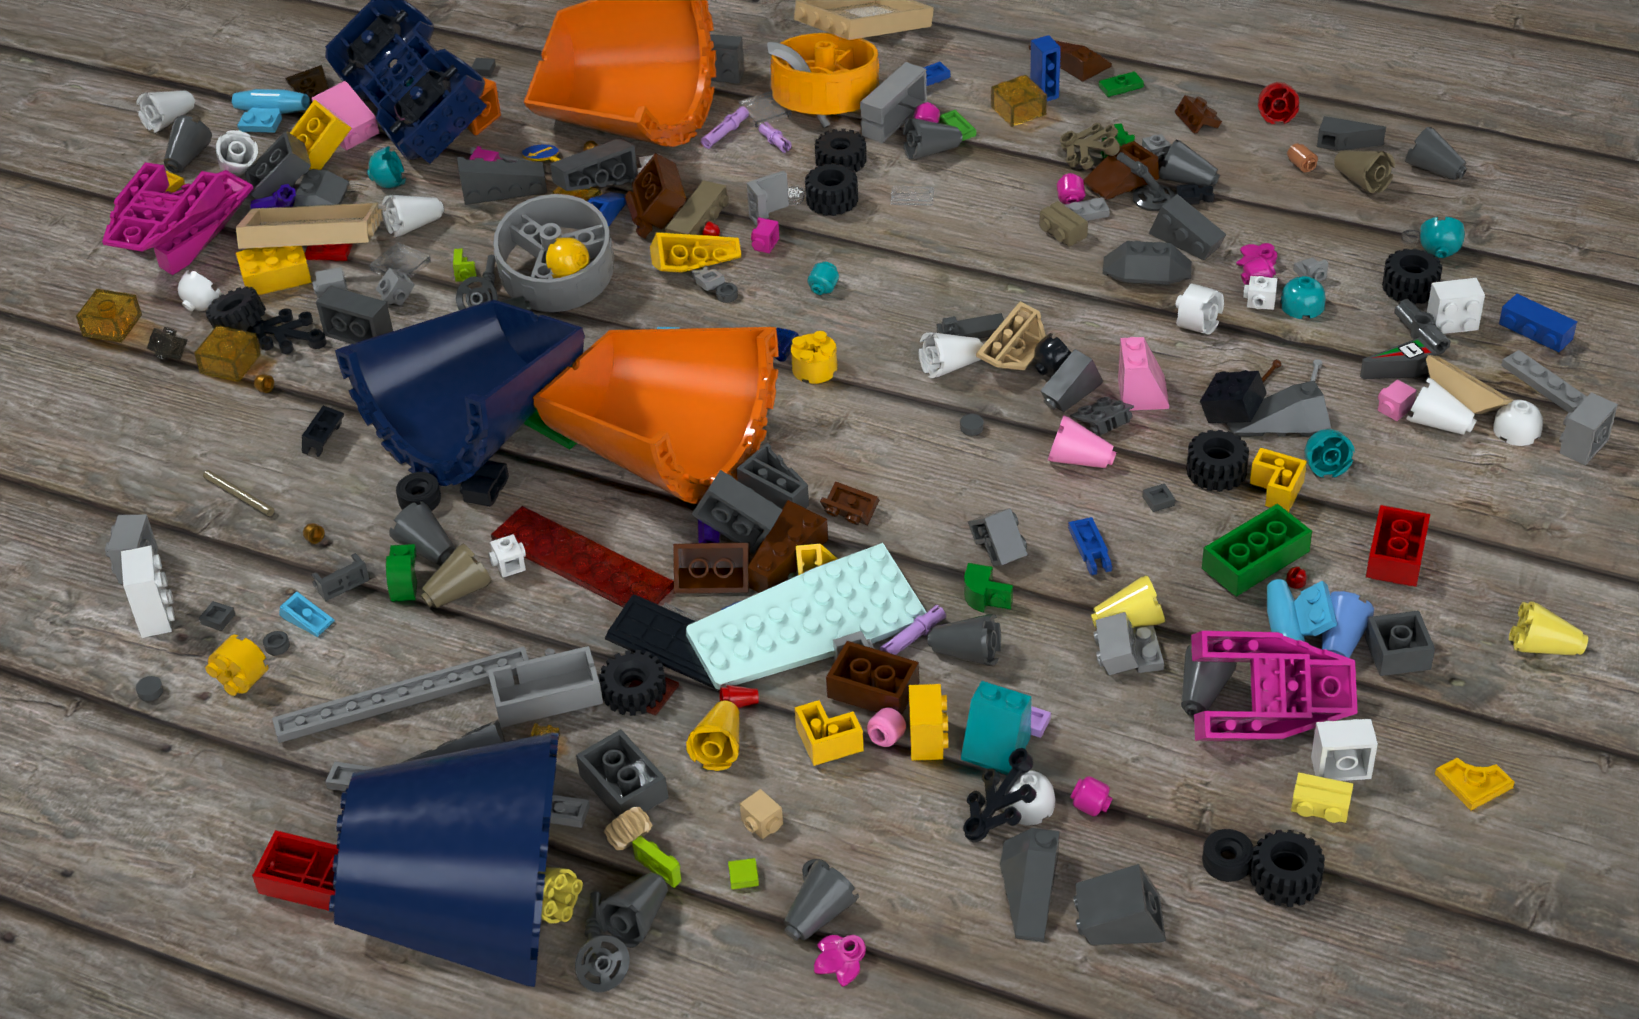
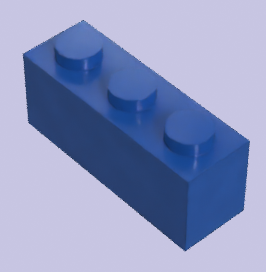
M1050 35L1031 40L1030 92L1040 103L1059 98L1061 47Z
M1516 294L1502 307L1499 325L1554 351L1560 352L1574 339L1577 321Z

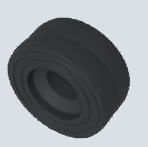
M411 473L403 477L396 486L398 503L402 510L414 502L420 505V501H422L432 511L440 503L441 492L439 483L429 473ZM418 492H424V493H422V494L413 495V494L418 493Z
M1221 829L1215 831L1207 837L1204 843L1203 866L1207 873L1217 880L1224 882L1239 881L1245 878L1251 871L1253 844L1245 834L1237 830ZM1230 851L1236 857L1228 860L1223 858L1221 853Z

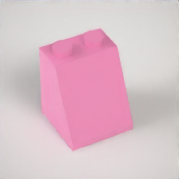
M346 81L312 97V102L315 99L352 128L339 145L346 151L379 134L376 116Z
M1120 338L1118 384L1121 401L1134 405V408L1130 410L1169 409L1164 373L1145 338Z

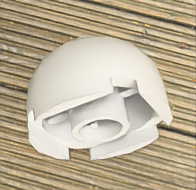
M187 270L178 285V294L183 300L182 305L189 311L194 309L206 311L208 306L212 305L215 299H220V296L223 294L219 289L214 291L211 287L213 283L194 271L190 273Z
M1513 400L1497 411L1493 431L1499 439L1500 435L1507 439L1506 443L1510 445H1530L1534 443V439L1541 437L1543 417L1534 404L1524 400Z
M1030 770L1026 773H1021L1009 793L1018 790L1024 784H1029L1036 790V798L1030 803L1020 800L1002 808L1004 812L1008 807H1015L1022 815L1018 823L1022 825L1042 823V819L1048 815L1050 817L1055 808L1053 785L1043 774Z

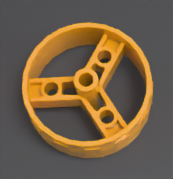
M811 33L780 42L795 50L805 60L811 72L795 70L782 58L772 55V96L778 104L789 110L816 115L852 112L859 110L861 101L879 86L878 50L872 43L862 38L847 40L831 33Z

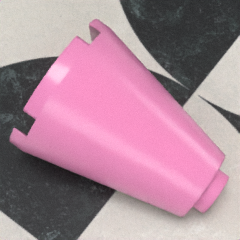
M1063 416L1048 461L1106 468L1107 464H1113L1117 452L1112 451L1114 447L1112 444L1071 418Z

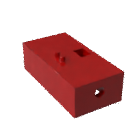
M275 830L252 875L258 894L329 911L330 896L335 895V889H333L335 873L333 872L334 855H338L339 849H337V845Z

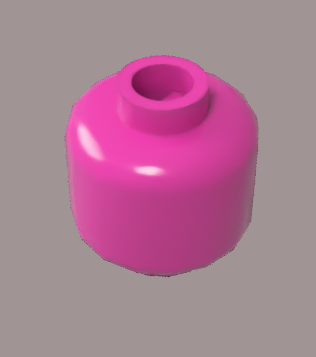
M922 103L915 108L913 118L939 123L940 111L932 103Z
M1068 173L1058 180L1057 192L1059 201L1063 204H1071L1073 202H1081L1085 198L1084 181L1080 176Z
M1258 257L1244 264V273L1241 274V278L1245 285H1249L1250 276L1273 278L1276 272L1269 259L1265 260L1263 257Z
M1091 776L1085 777L1084 780L1079 778L1070 798L1074 799L1073 806L1076 809L1093 817L1097 816L1100 811L1106 813L1113 799L1108 796L1110 787Z

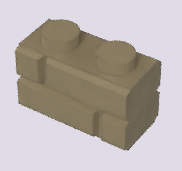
M1059 201L1040 211V228L1044 232H1049L1058 242H1063L1071 247L1077 241L1080 242L1087 237L1088 221Z

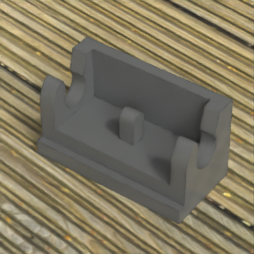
M356 553L351 555L354 560L352 564L340 570L338 569L326 577L321 578L316 572L311 574L314 579L312 581L313 586L325 602L369 581L366 564Z

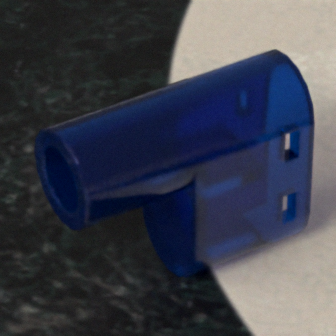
M776 328L778 357L775 358L780 362H784L791 353L793 338L799 336V334L792 330Z

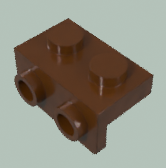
M1184 95L1175 110L1176 115L1195 134L1199 132L1203 124L1219 128L1222 123L1217 116V112L1206 105L1207 101L1198 96L1193 98Z
M835 481L827 499L822 497L820 503L824 507V511L833 517L840 515L846 517L845 519L852 524L859 525V523L868 526L880 500L875 495Z

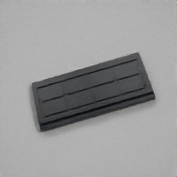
M633 594L609 628L605 640L634 653L636 650H641L642 655H644L647 651L651 653L652 658L656 656L659 659V663H662L663 666L715 689L686 637V627L696 621Z

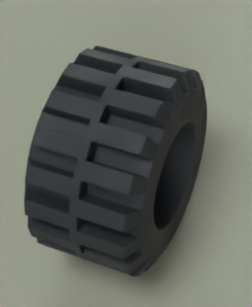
M824 164L810 170L809 174L805 177L807 206L811 210H815V213H822L826 216H836V214H844L846 211H851L858 202V178L855 171L842 164Z
M1407 248L1403 249V251H1395V254L1391 253L1385 262L1382 282L1383 290L1387 292L1386 294L1389 297H1393L1395 301L1408 299L1414 304L1426 303V301H1429L1432 283L1440 282L1442 264H1440L1438 258H1435V255L1429 254L1424 250Z
M1208 430L1207 433L1201 432L1198 436H1194L1192 442L1188 445L1187 475L1194 484L1197 483L1198 487L1207 488L1208 491L1217 490V492H1223L1225 489L1227 491L1232 490L1233 487L1240 486L1247 476L1249 447H1247V443L1244 440H1241L1240 436L1233 435L1230 431Z
M1276 830L1275 834L1269 832L1265 834L1264 839L1260 838L1253 850L1250 872L1252 886H1256L1255 891L1258 895L1264 894L1266 901L1273 900L1275 905L1281 906L1282 903L1287 904V907H1293L1295 903L1301 906L1305 904V900L1311 901L1314 899V895L1320 891L1325 862L1320 845H1315L1314 839L1311 837L1307 839L1305 837L1306 834L1302 832L1296 834L1294 830H1288L1287 832ZM1287 865L1294 867L1297 870L1287 871L1277 866Z

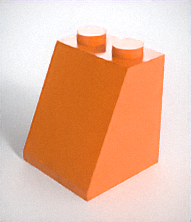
M483 78L485 86L480 98L487 107L467 127L475 136L501 116L496 82Z

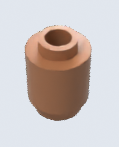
M1293 144L1287 152L1289 161L1302 172L1312 171L1317 165V155L1303 144Z

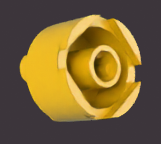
M816 331L812 334L793 338L791 345L793 375L800 381L802 379L809 380L811 384L823 383L833 377V373L837 371V350L834 340L828 337L826 332Z
M236 634L229 636L209 656L208 665L205 667L206 672L224 685L225 691L232 696H235L237 693H246L269 668L263 662L266 657L262 650L247 638L243 640L237 639L238 635Z

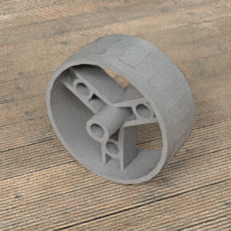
M551 194L528 199L506 213L494 233V255L502 285L507 294L512 298L523 296L525 302L530 303L531 309L544 312H560L581 307L602 293L612 277L614 251L607 221L601 211L593 204L571 195ZM560 227L574 228L578 231L562 235ZM575 238L586 246L589 259H595L584 269L572 275L553 278L551 268H547L546 254L549 245L554 244L555 239ZM516 245H519L537 258L531 277L520 274L506 264L510 252Z

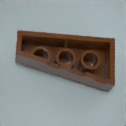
M788 500L747 567L749 588L760 593L787 581L789 574L797 571L796 546L824 545L828 541L827 519Z

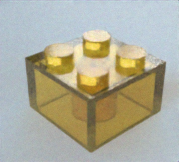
M1027 75L1018 76L1012 80L991 86V107L1013 127L1046 115L1047 94Z
M96 289L76 315L82 336L122 343L140 319L142 313L136 295Z
M217 325L195 351L194 355L200 374L240 382L261 355L256 334Z

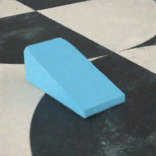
M295 592L280 606L279 615L316 637L334 622L332 617L298 592Z

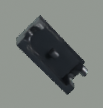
M323 405L302 434V453L308 455L311 447H313L317 451L316 456L319 457L323 452L324 444L333 431L340 428L344 413Z

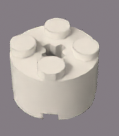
M1190 284L1184 294L1179 295L1176 300V307L1179 308L1177 326L1199 333L1211 334L1218 326L1219 321L1216 320L1218 313L1222 314L1223 294L1215 289Z

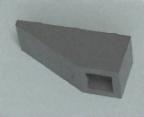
M1324 116L1319 128L1317 147L1340 151L1383 146L1386 126Z

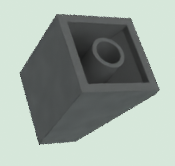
M1139 864L1075 883L1077 895L1073 899L1075 907L1079 912V919H1076L1077 929L1080 935H1084L1091 945L1161 943L1166 941L1160 894Z

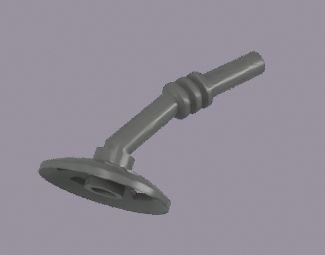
M1122 152L1117 155V160L1131 168V172L1142 177L1148 184L1138 187L1133 193V201L1138 207L1148 211H1160L1161 206L1175 196L1171 188L1158 184L1148 171V167L1140 161H1134ZM1164 189H1166L1170 195L1166 194ZM1138 194H1144L1146 201H1143Z
M488 255L486 270L483 272L482 277L474 276L467 278L458 287L456 304L459 310L466 309L463 302V294H466L468 308L491 301L490 290L493 300L498 301V294L494 287L495 255ZM474 282H481L482 287L471 289L469 285Z
M598 891L591 892L589 917L585 921L584 933L588 941L577 954L575 972L579 982L588 990L606 992L615 988L625 978L629 969L630 957L627 947L621 940L611 935H601V929L596 920V909L601 903V893ZM602 942H610L616 946L617 950L611 953L608 949L601 947ZM589 950L585 955L584 964H582L583 956L586 953V951ZM617 960H620V965L617 972L610 979L609 975H611L614 971L617 964ZM589 971L592 975L599 976L600 983H592L584 975Z

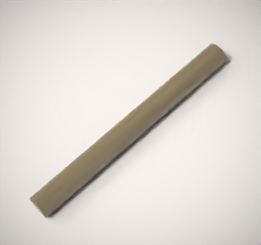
M210 470L204 472L203 477L267 516L274 514L275 510L273 507Z

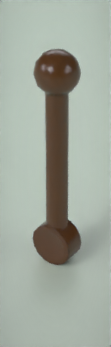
M1276 359L1273 361V366L1262 377L1263 383L1276 368L1281 367L1280 360Z

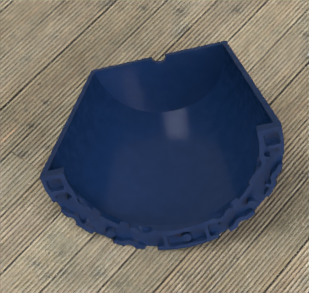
M491 300L335 350L343 379L349 378L353 389L348 391L356 402L359 413L367 426L373 424L377 436L380 439H384L381 445L386 451L391 452L394 459L400 465L405 462L410 465L409 472L429 473L437 479L440 486H448L450 484L457 485L472 477L537 410L534 406L533 397L568 366L573 368L576 359L583 354L585 334L583 327L545 315L537 316L532 311L497 300Z
M547 733L353 772L349 787L346 788L345 792H342L340 809L344 810H342L341 815H338L337 849L339 850L338 855H334L333 872H335L333 889H335V895L330 896L329 912H334V924L525 986L535 987L545 874L538 872L546 871L559 733Z

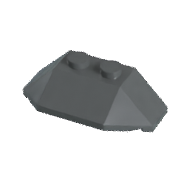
M311 169L304 174L298 187L295 207L340 205L350 185L349 181L327 170ZM309 220V221H307V222H318V221H317V220Z
M1126 241L1104 257L1103 275H1109L1114 279L1128 283L1169 285L1180 282L1183 279H1191L1192 261L1171 243Z

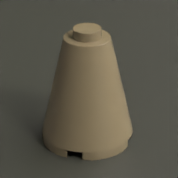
M1342 150L1336 155L1334 160L1335 168L1370 193L1383 192L1393 178V174L1390 173L1391 168H1395V162L1392 155L1387 152Z
M464 543L453 551L421 588L423 594L420 596L428 607L433 605L435 608H439L492 583L485 567L473 557L475 554Z

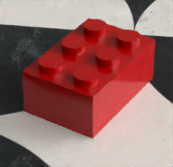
M1380 505L1368 559L1366 578L1417 587L1431 514Z

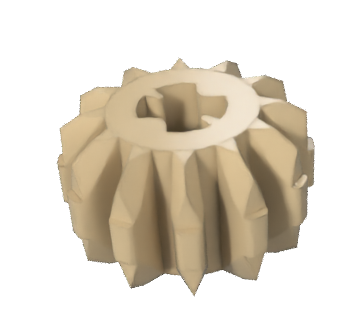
M632 807L612 820L605 828L604 834L611 846L613 845L616 850H624L630 847L632 842L639 836L644 837L651 830L652 823L641 807Z

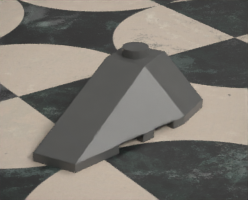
M1315 381L1292 385L1263 399L1251 422L1226 423L1230 432L1238 436H1263L1264 433H1278V436H1286V433H1300V436H1312L1319 430L1331 429L1325 398Z
M497 719L465 733L460 739L456 738L438 746L437 749H430L403 762L505 742Z

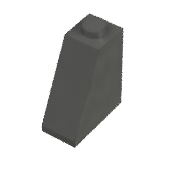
M1074 349L1041 389V393L1045 399L1044 403L1053 410L1057 408L1065 412L1099 387L1103 380L1093 359Z

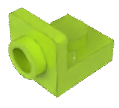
M463 248L454 249L453 270L455 282H462L467 278L477 276L475 262L468 261V257H464Z

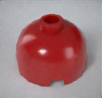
M1284 82L1271 83L1263 88L1259 94V112L1264 120L1271 124H1276V121L1288 123L1299 111V96L1292 86Z

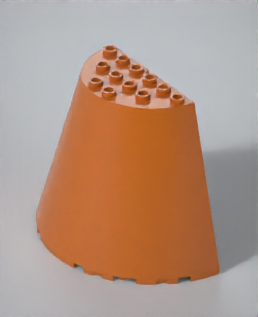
M588 0L557 11L541 54L543 61L538 62L524 99L525 106L541 117L661 146L675 147L688 143L690 138H694L697 135L696 129L702 128L707 118L715 88L710 87L711 78H716V50L711 49L714 47V43L711 40L710 31H714L708 9V1Z
M776 327L609 330L576 359L573 368L568 366L533 397L534 406L537 408L544 423L555 432L679 499L698 504L720 470L738 481L737 468L759 450L761 442L764 441L767 430H764L763 426H766L768 422L766 417L767 410L774 407L775 384L778 379V369L773 368V357H778Z

